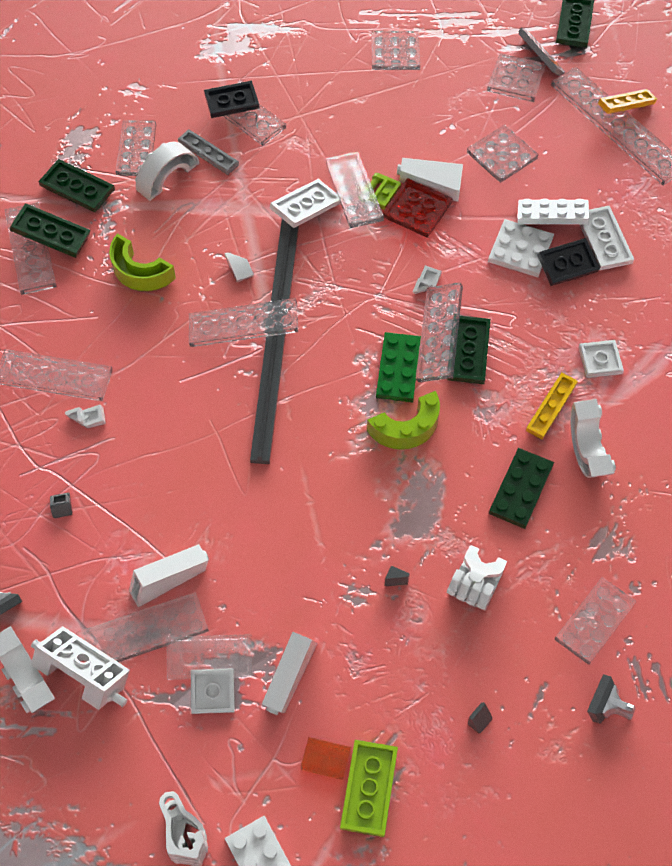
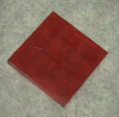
M407 178L382 212V217L428 238L452 204L453 198Z

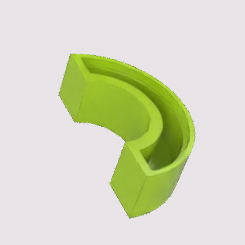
M118 233L113 238L109 250L115 276L123 285L137 291H153L166 287L176 279L172 264L161 258L147 264L135 262L132 260L134 256L132 242Z
M436 391L418 398V414L413 419L395 421L384 412L367 419V432L379 444L392 449H411L425 443L433 435L438 424L440 402Z

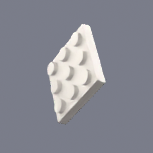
M504 219L489 255L488 262L539 277L542 265L537 254L550 248L554 234Z

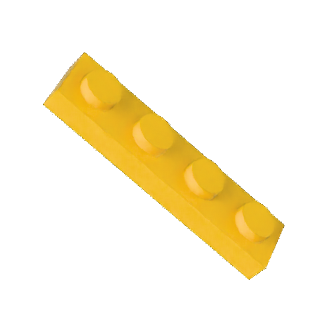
M648 89L600 98L598 105L604 112L610 114L653 105L657 98Z
M561 372L528 424L526 432L543 440L575 389L578 380Z

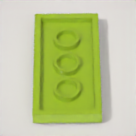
M361 740L354 741L340 830L385 837L398 747Z

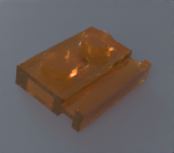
M308 737L301 770L343 780L351 747Z

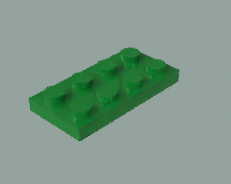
M385 332L376 398L413 402L421 336Z

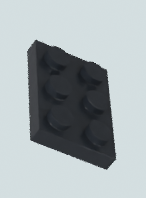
M252 81L204 90L211 118L260 109Z
M586 238L550 248L537 254L550 286L600 270Z

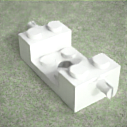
M63 626L42 642H39L37 639L32 642L31 647L35 649L31 662L33 667L47 676L58 668L85 686L82 699L98 710L110 701L116 702L121 707L126 705L128 699L118 693L125 687L130 671L128 668Z

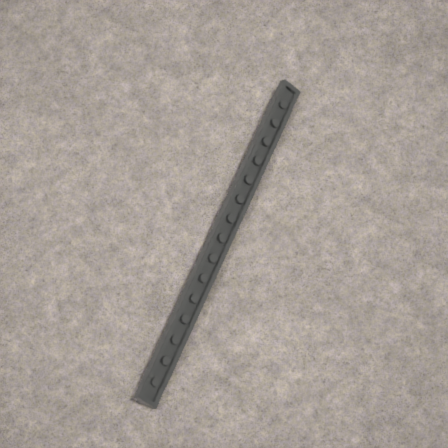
M283 219L279 236L250 463L270 464L299 226L293 228Z

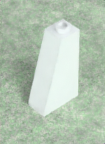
M402 158L401 164H398L397 175H400L401 183L453 201H459L463 164Z
M198 544L133 570L129 592L136 605L140 607L204 572L209 561L208 555Z
M292 632L262 702L263 705L267 706L266 711L278 715L279 712L285 713L318 643Z

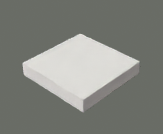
M615 340L579 344L578 348L586 378L623 374L624 369Z
M234 668L191 670V714L235 712Z

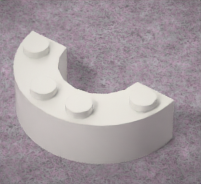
M179 142L161 144L156 150L146 156V160L135 178L136 190L151 201L162 192L164 181L172 171L182 168L188 173L200 164L198 157Z
M597 399L574 402L571 409L570 425L573 448L578 465L587 478L612 475L616 471L614 460H611L610 454H606V450L601 444L602 433L599 429V422L602 416V408L598 405Z
M10 626L1 631L0 661L4 666L1 670L7 680L12 678L15 686L12 688L18 698L22 696L23 701L20 703L26 713L30 711L34 713L53 701L55 697L38 669L31 665L32 659L12 627Z

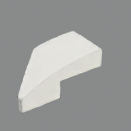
M231 253L224 254L236 282L254 276L247 259Z
M425 265L420 278H418L413 293L418 294L435 289L442 271Z
M101 405L85 410L78 407L65 411L67 417L86 428L106 424L104 409Z

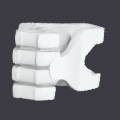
M471 545L465 554L460 569H456L446 593L471 606L486 610L507 561L498 558L496 562L483 563L477 554L479 548Z
M165 792L160 797L159 805L166 820L167 853L171 861L176 864L202 866L206 853H208L207 835L203 824L185 810L176 792ZM168 798H173V799H174V800H170L169 802H167V803L165 804V802H166V800H167ZM186 823L199 830L196 833L187 832L193 845L191 850H189L183 837Z

